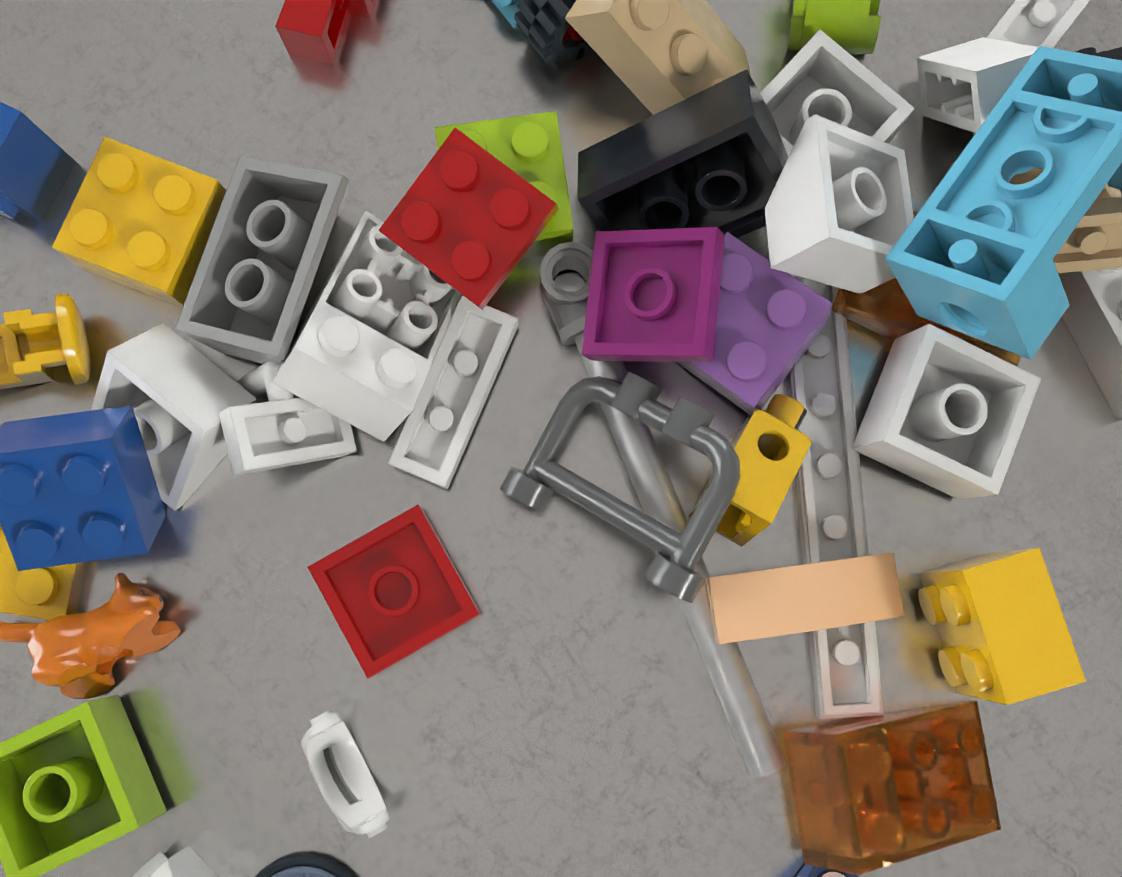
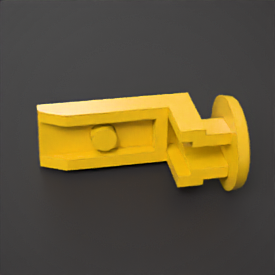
M56 293L55 312L35 314L31 309L3 312L5 323L0 324V390L54 381L52 367L67 365L75 385L89 380L91 358L87 332L78 305L70 294Z

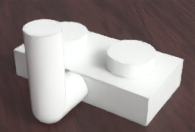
M268 361L238 380V383L255 398L267 392L269 402L228 407L219 413L233 476L342 457L356 452L357 448L351 424L302 398H295L293 393L272 383L282 362L274 363Z

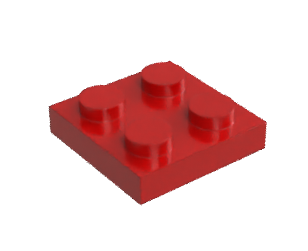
M454 128L378 231L483 310L559 208L553 200L457 128Z
M419 504L308 566L313 579L367 679L481 614Z

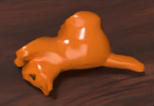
M118 573L115 577V591L111 599L101 607L86 613L57 616L43 623H7L0 621V640L3 642L28 643L29 657L34 664L31 677L36 682L46 686L59 687L61 694L73 699H90L104 694L115 684L112 666L118 659L125 656L135 657L156 652L176 639L181 630L174 621H158L160 618L159 612L164 605L159 594L151 592L145 586L135 582L132 583L124 573Z

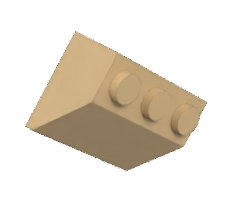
M576 0L565 16L569 24L653 115L745 69L750 74L745 48L706 0Z

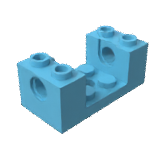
M1044 46L1037 48L885 258L918 316L1031 360L1070 306L1053 258L1106 184H1108V187L1122 190V60ZM1034 167L1043 169L1036 179L1020 185L1009 183L1015 174L1028 172Z

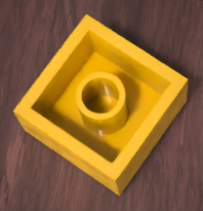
M104 136L52 248L83 270L183 308L226 189L217 179Z
M1040 547L986 553L919 573L923 588H920L918 591L920 606L927 621L937 627L944 648L938 653L939 663L947 682L952 687L957 688L958 694L1010 705L1086 682Z

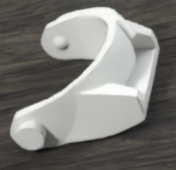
M328 710L310 720L312 727L308 729L301 740V747L307 758L310 771L327 805L345 831L359 835L366 834L368 838L379 834L388 827L386 822L390 819L389 812L350 731L336 710L332 712ZM326 748L329 749L336 772L355 801L351 804L342 795L332 778L323 752Z

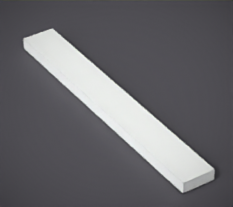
M790 274L833 303L829 321L786 376L788 396L800 402L807 410V414L798 431L807 435L812 441L795 476L802 563L810 564L869 556L859 452L851 449L857 436L844 290ZM875 621L809 631L816 717L831 719L884 715Z

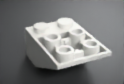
M365 210L296 334L286 359L282 361L272 383L384 442L412 412L461 297V293L378 231L384 221Z

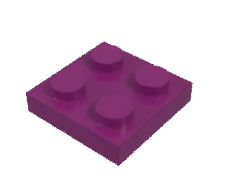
M718 227L595 232L581 355L591 361L713 363L725 239Z

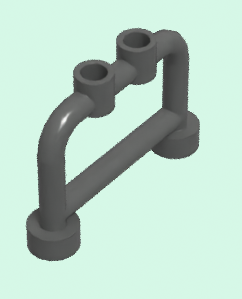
M630 372L627 373L623 383L601 376L582 379L570 387L559 401L524 470L511 466L500 490L519 502L542 512L545 510L554 491L570 499L656 550L657 554L645 578L669 594L686 602L693 603L705 581V577L694 570L736 493L741 477L739 457L732 443L718 431L709 427L715 415L686 399L679 397L672 409L657 401L662 392L661 388ZM596 401L604 402L704 454L711 460L713 464L711 482L683 534L676 532L556 463L579 416L587 405Z

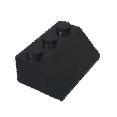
M745 69L578 152L577 200L601 231L718 227L724 235L728 232L734 237L739 238L766 226L765 206L786 164L788 155L774 118L748 70Z

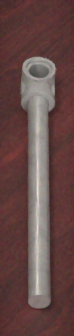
M566 242L551 248L542 259L539 271V288L541 298L551 313L563 345L576 344L581 355L593 251L583 244ZM571 269L582 274L586 284L577 291L569 292L559 288L553 279L562 270ZM581 355L590 378L601 376L623 383L627 371L622 361H591ZM600 402L644 513L676 532L683 534L688 521L649 426L604 402ZM701 557L694 571L708 578L710 575ZM705 579L693 603L682 599L679 600L749 774L752 778L763 777L785 767L786 761L738 643L718 644L715 642Z

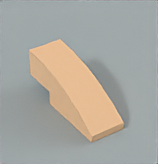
M894 552L705 578L714 638L718 644L803 633L905 616Z

